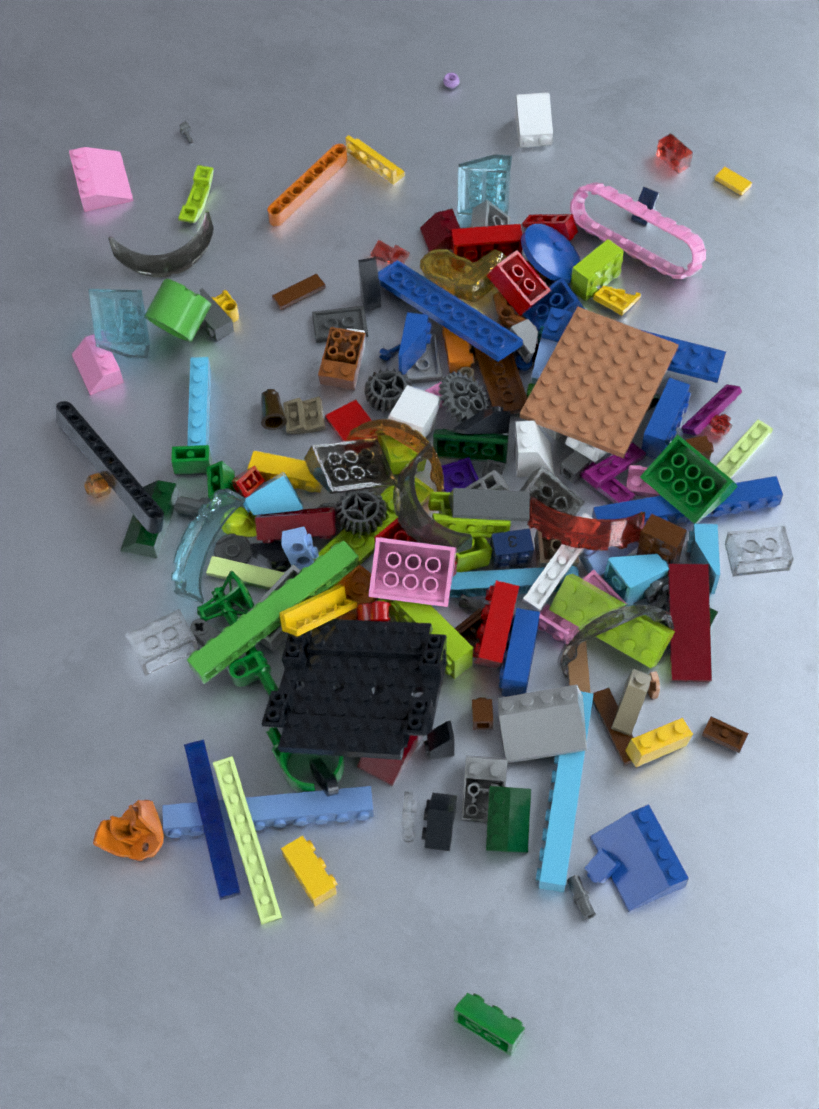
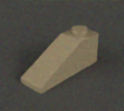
M635 669L631 671L625 682L611 729L631 736L652 676Z

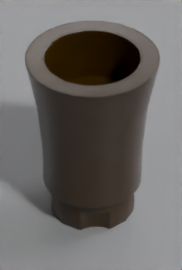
M267 389L262 392V427L267 430L281 429L286 425L287 420L283 412L279 393L275 389Z

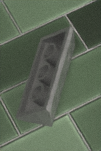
M453 488L448 497L453 518L529 521L530 518L529 492Z

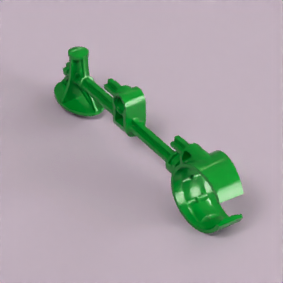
M230 571L223 586L216 587L211 592L213 598L197 607V614L200 619L206 622L210 619L224 616L229 626L237 622V615L247 614L255 604L241 578L234 571ZM231 580H232V582H233V584H234V586H235V588H234L233 590H232ZM229 583L230 592L226 595L224 590ZM238 606L245 612L236 611L233 607ZM255 646L245 652V657L238 658L228 666L227 671L233 684L238 687L247 686L260 679L270 697L271 691H278L279 688L270 674L272 668L268 665L267 659L264 658L263 652L257 651ZM244 672L243 675L237 676V673ZM277 727L269 728L266 734L274 746L271 751L282 769L288 785L298 793L316 791L314 783L301 782L289 773L287 764L293 753L279 752L278 745L281 734ZM338 756V766L333 773L337 783L341 780L345 769L343 756Z

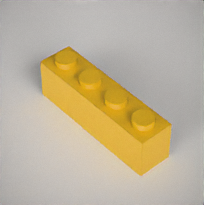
M254 450L247 468L249 469L255 465L265 480L264 482L285 472L294 489H302L311 493H321L326 477L324 464Z

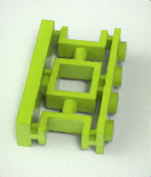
M430 492L429 511H439V513L432 514V535L491 538V534L510 531L511 521L453 518L448 499L450 492Z

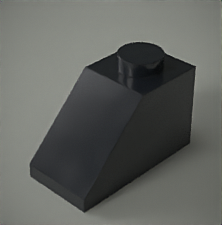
M282 541L251 544L253 557L267 568L285 572L291 567L281 545Z
M451 720L432 729V732L427 734V740L423 741L425 753H429L430 760L454 756L455 738Z

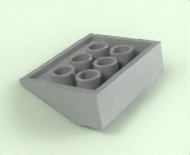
M577 685L498 698L499 721L507 763L587 751L583 695Z

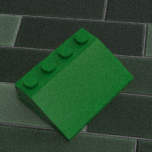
M679 435L670 442L640 476L642 480L694 524L700 522L722 504L738 487L730 477Z

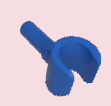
M400 344L390 350L381 348L379 358L388 361L391 355L400 349Z

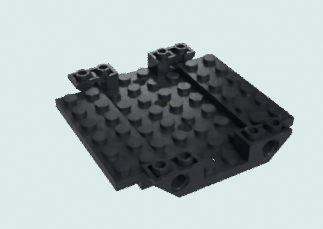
M332 619L314 628L312 634L311 631L300 636L289 634L281 658L285 670L278 691H271L261 725L263 727H284L278 745L279 752L402 760L404 748L408 746L410 735L425 736L432 732L446 670L447 635L431 634L433 629L431 623ZM304 686L300 691L296 690L297 687ZM338 688H343V689H344V690L340 691L339 693H335V692H334V691H335L336 689H338ZM378 690L383 691L379 695L374 694V692ZM418 692L423 693L420 697H414V694Z

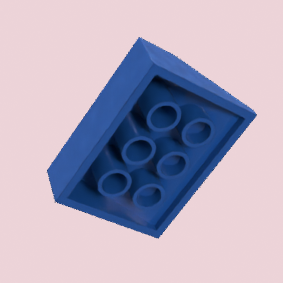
M649 804L626 814L590 836L597 852L600 849H606L621 863L610 877L628 912L686 887L689 877Z

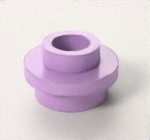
M447 73L443 83L445 86L453 88L458 86L459 78L455 73Z

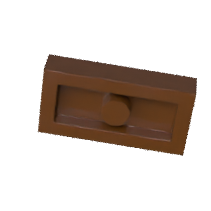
M711 716L702 736L740 753L749 733Z

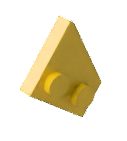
M603 286L594 294L593 300L623 316L640 299L641 293L636 292L635 295L625 293L624 289Z

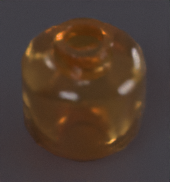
M99 473L89 475L84 482L86 493L93 498L109 495L112 491V488Z

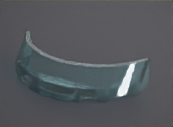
M219 489L214 493V498L208 504H203L199 508L197 518L188 524L174 557L173 563L176 564V568L171 573V580L175 582L176 589L174 592L176 595L202 604L204 603L201 579L208 552L224 523L245 502L246 498L230 489Z

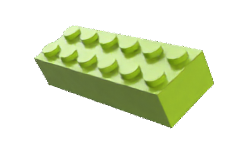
M574 574L566 575L549 608L555 614L651 669L657 666L675 633L672 629Z
M378 598L377 601H385L391 604L389 613L395 622L431 623L433 628L431 634L447 635L446 675H451L456 679L472 666L473 647L431 605Z

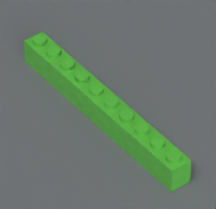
M344 540L339 544L333 545L329 552L317 557L312 565L304 567L296 577L287 580L283 587L271 592L266 600L257 603L247 614L241 615L233 625L225 627L220 635L208 640L199 651L192 652L187 659L189 667L205 684L281 626L280 612L326 591L359 566V556Z

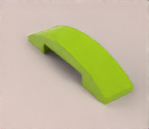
M197 165L193 176L194 183L186 205L182 206L178 217L179 221L196 223L208 198L214 168Z

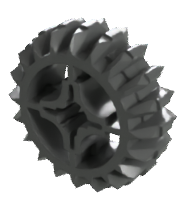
M387 368L386 371L380 369L379 373L373 372V377L369 376L368 382L365 384L364 393L367 402H369L371 407H375L376 411L381 409L383 413L386 410L391 413L406 386H413L407 374L402 375L400 371L396 372L395 368L392 371H389Z
M360 487L356 491L353 488L351 493L346 491L345 496H340V501H337V508L335 509L336 520L340 523L341 528H345L346 532L352 530L353 535L356 532H359L361 536L363 532L369 535L370 530L376 532L377 527H382V522L386 519V503L382 500L381 494L377 495L375 490L370 492V489L367 488L364 491Z

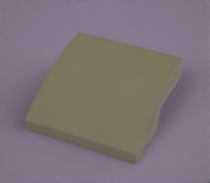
M320 396L302 401L301 398H296L283 402L284 415L287 420L286 431L288 434L312 433L326 429Z

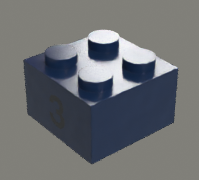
M530 528L491 534L490 546L493 549L491 555L493 569L504 570L514 565L524 567L531 563L534 547Z

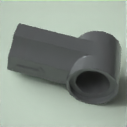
M180 496L177 498L175 511L194 516V518L201 522H209L216 504L211 499L205 497L197 500Z

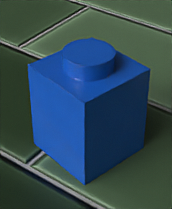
M600 849L584 869L588 872L587 876L593 882L605 883L621 863L606 849Z

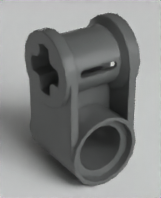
M202 619L194 620L190 625L193 639L202 647L205 646L208 640L216 638L221 634L220 631L214 629Z

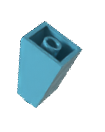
M285 472L263 483L249 497L243 500V505L247 512H252L253 515L299 511L303 509V503Z
M658 554L611 557L607 561L603 579L611 584L613 590L630 606L645 597L644 592L651 586L652 582L666 577L669 568L667 562L662 560Z

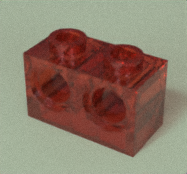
M670 133L658 140L656 155L679 174L691 166L693 152Z

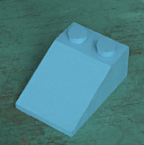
M694 524L693 530L689 531L686 552H690L692 564H708L709 592L715 594L720 578L718 524Z

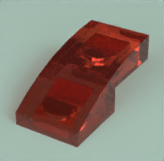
M378 240L370 256L376 257V259L388 264H392L397 260L405 264L410 252L396 244L393 248Z

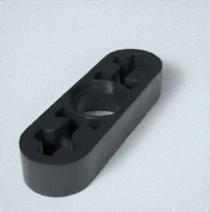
M321 758L310 760L311 774L326 796L337 795L339 793L337 780Z

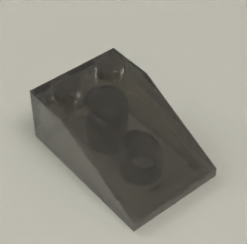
M544 466L533 471L520 489V491L529 492V511L558 528H567L585 503Z

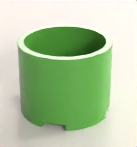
M166 278L159 287L144 317L169 334L191 343L212 304L201 295L187 289L186 286Z

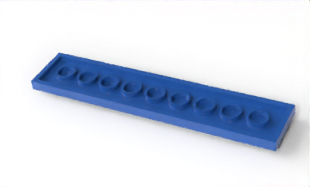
M397 260L378 272L380 286L423 314L428 315V317L497 362L523 346V339Z
M551 307L541 338L559 342L574 313ZM644 331L679 344L667 369L668 371L718 383L726 351Z

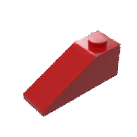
M573 214L528 215L522 222V227L525 228L533 224L550 226L564 235L569 241L578 232Z
M255 465L232 480L234 489L244 498L249 497L265 481Z

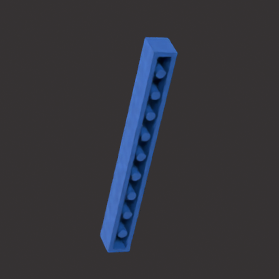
M777 476L736 483L738 487L706 517H719L728 513L737 514L741 511H754L763 507L780 505L783 492ZM662 496L593 507L592 518L600 522V526L596 530L597 536L608 534L619 523L631 525L633 530L643 529L651 514L671 523H683L689 520Z

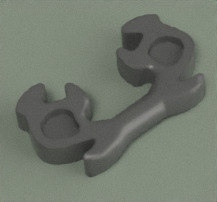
M668 575L652 582L651 586L646 589L644 598L648 603L655 602L657 600L656 597L663 594L662 588L668 584Z

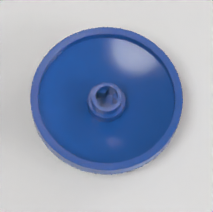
M544 224L530 225L521 237L522 249L529 262L547 278L557 281L563 277L566 283H570L572 268L581 261L575 247L564 235L550 226Z

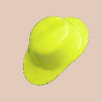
M232 507L224 513L221 519V528L226 534L255 537L257 536L255 523L257 515H253L252 512L248 513L243 507Z

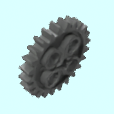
M453 371L441 380L439 385L441 389L438 391L442 395L439 399L444 401L442 406H447L446 412L452 413L451 418L455 416L457 422H464L482 410L491 407L487 403L489 399L485 397L487 393L482 392L483 386H478L477 380L474 382L472 376L468 378L466 373L462 375L460 371L457 373Z

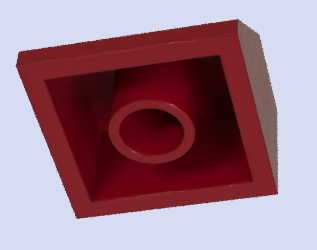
M453 208L436 212L420 227L430 255L451 250L452 229L460 228Z

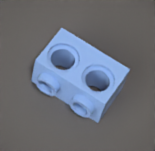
M305 527L282 531L281 545L291 566L294 565L302 570L304 567L312 565L316 558L319 557L317 547L313 546L311 534H307Z

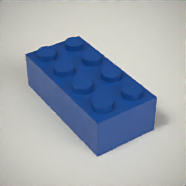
M669 377L644 432L641 449L646 453L647 457L656 459L675 438L676 429L681 426L683 420V413L686 414L689 407L688 402L692 394L689 392L690 384Z
M516 608V613L512 616L506 650L503 656V665L499 675L498 688L502 689L501 696L508 697L527 693L539 626L540 612Z

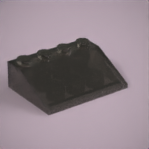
M377 438L311 445L304 457L310 474L330 494L395 486L397 484Z

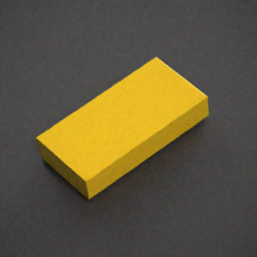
M724 167L714 179L741 196L752 186L751 181L727 167Z

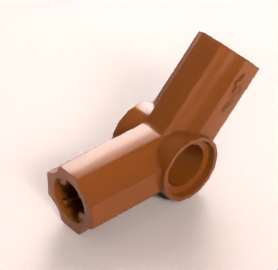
M499 291L493 295L498 317L497 323L502 322L504 328H511V326L526 320L514 313V309Z

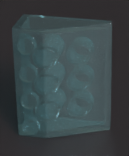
M494 154L458 165L457 214L472 215L474 207L489 200L508 215L512 156Z
M89 289L96 347L128 358H147L150 341L147 321L144 317L145 308L142 290Z

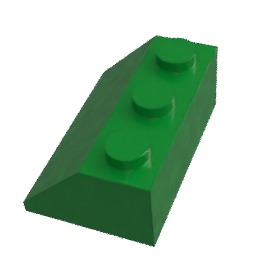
M467 992L454 1008V1021L509 1056H512L525 1033L523 1023L515 1017L510 1019L504 1015V1011L495 1005L491 1007L484 1003L485 1000L475 993L471 995Z

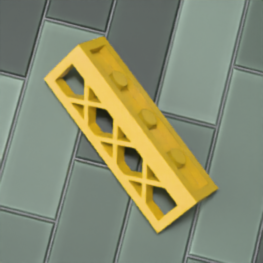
M350 135L345 137L347 153L392 185L405 176V171L358 138L355 140Z
M339 584L280 612L282 631L300 636L357 608V602L346 599L345 586Z

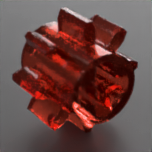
M716 414L710 421L709 425L712 427L710 432L716 436H721V434L727 435L733 426L730 423L732 418L726 414Z

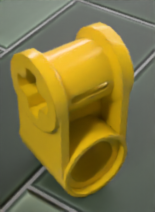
M223 290L216 297H211L232 319L233 323L239 319L237 303L227 290Z

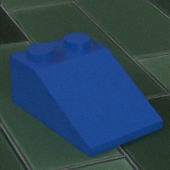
M563 277L549 287L551 291L523 314L526 319H529L535 325L537 331H540L541 326H545L551 307L573 313L577 307L585 309Z
M407 312L398 354L399 371L402 375L410 370L425 353L427 344L431 343V323L428 322V315Z

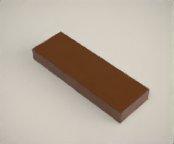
M316 273L272 295V300L282 311L326 289V285Z

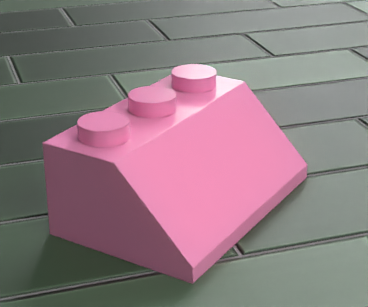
M103 332L85 337L72 353V357L89 394L92 395L124 383L120 368Z

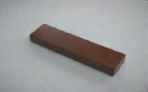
M610 688L594 692L592 702L623 766L633 763L625 751L630 740L634 738L633 735L628 736L611 729L618 705Z

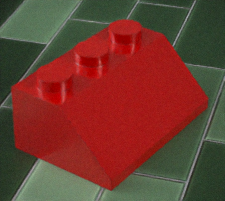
M518 250L497 264L486 275L519 316L528 311L551 291Z

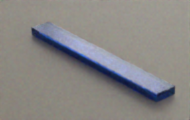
M203 739L184 744L220 901L239 896L241 891L205 741Z

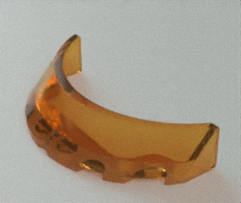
M377 419L363 423L350 431L343 446L345 449L353 447L362 440L373 436L388 435L424 456L431 463L430 479L436 485L437 492H444V475L438 455L429 441L416 429L396 420Z

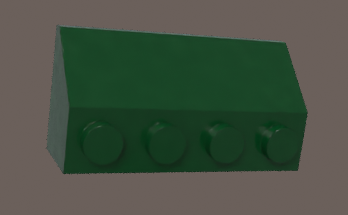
M435 429L433 433V458L462 460L469 457L471 461L486 462L489 459L507 464L509 435L462 434L448 429Z
M161 480L150 483L143 488L164 512L163 531L157 534L148 532L133 514L120 549L121 552L158 558L177 498L179 497L176 483Z

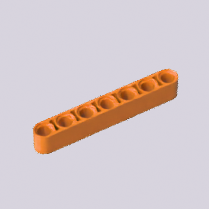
M335 144L269 205L267 209L268 219L272 226L282 225L347 163V148L345 145Z

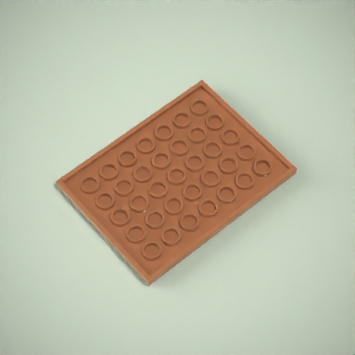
M577 307L524 404L519 417L528 421H535L540 426L624 458L679 344Z

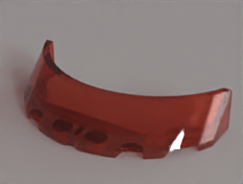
M531 497L529 505L530 518L527 521V525L529 528H535L542 532V537L548 540H560L562 545L579 549L607 551L608 547L624 549L627 548L628 544L633 542L639 543L641 530L644 527L645 512L621 519L583 518L552 509L538 501L535 497Z

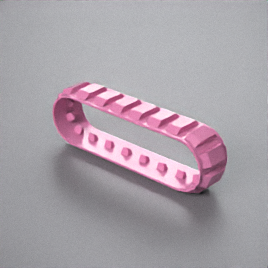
M593 182L580 187L573 194L574 197L570 201V212L574 216L575 223L585 229V232L598 236L603 242L609 239L627 252L629 256L636 260H642L643 264L654 267L658 272L665 276L670 275L673 279L690 277L702 268V263L706 260V249L703 240L698 234L692 233L691 229L683 225H677L676 221L668 217H662L661 213L654 209L649 210L646 205L639 201H633L631 197L624 193L620 194L618 190L611 186L606 187L603 183ZM590 191L592 195H599L635 216L683 240L692 251L693 259L687 265L688 270H685L684 267H677L592 220L585 211L584 205L588 192Z

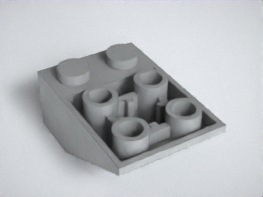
M466 755L461 820L487 822L489 786L506 787L507 758Z

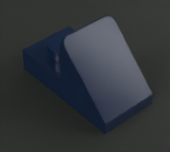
M643 187L638 201L646 205L649 210L654 209L656 211L655 205L660 192ZM634 214L631 217L634 221L644 225L648 224L646 220Z

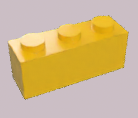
M680 718L632 738L625 751L635 767H638L687 746L693 733L684 719Z
M302 835L281 848L284 859L314 907L337 894L335 886L338 884L333 875H328L325 871L327 867L321 857L317 858L314 854L316 849L310 840L306 841Z

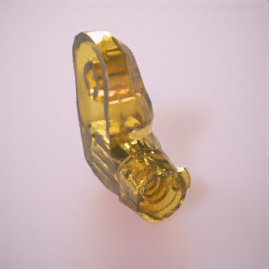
M437 249L423 256L420 261V269L425 278L455 297L476 302L484 298L494 288V284L486 275L497 264L506 259V256L502 252L491 250L477 262L472 263L470 260L457 256L449 250Z

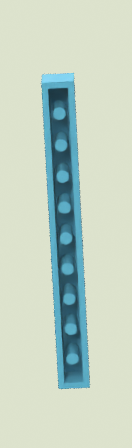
M581 692L584 703L587 742L594 694ZM585 751L556 755L554 759V764H558L557 771L553 770L551 783H555L554 790L550 789L548 802H552L551 809L547 808L545 821H549L548 828L543 829L542 841H546L545 848H540L539 860L543 861L542 868H537L536 881H540V889L562 893L565 890Z

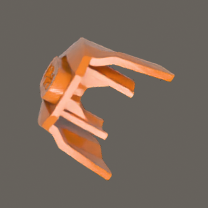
M137 800L135 804L129 806L122 817L118 818L112 815L109 820L101 821L95 832L93 844L118 857H128L137 861L154 857L163 844L164 835L153 801Z

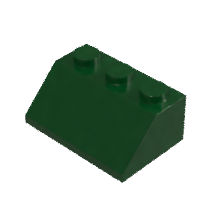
M489 786L487 851L528 853L531 789Z

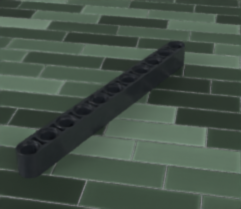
M58 402L56 404V422L145 529L152 534L162 532L164 527L163 510L70 402Z

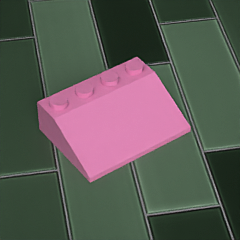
M90 147L69 150L84 212L133 201L120 151Z
M376 537L369 597L448 607L457 548Z

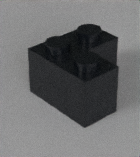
M433 792L431 800L427 799L423 820L427 821V827H423L422 840H425V848L450 851L457 795Z

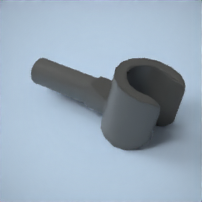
M184 121L179 125L180 133L186 136L189 143H192L193 140L188 132L190 126Z

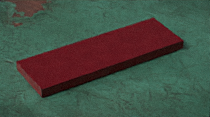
M668 564L669 628L675 631L670 640L671 681L711 682L708 564Z

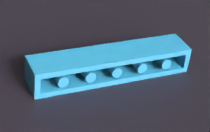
M209 357L190 358L187 446L209 445L211 385Z

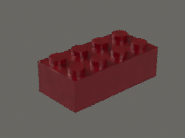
M335 507L301 509L299 511L261 514L255 517L257 541L262 540V543H272L274 539H281L282 541V531L305 527L307 534L310 533L311 537L320 536V539L331 538V535H334L337 530Z

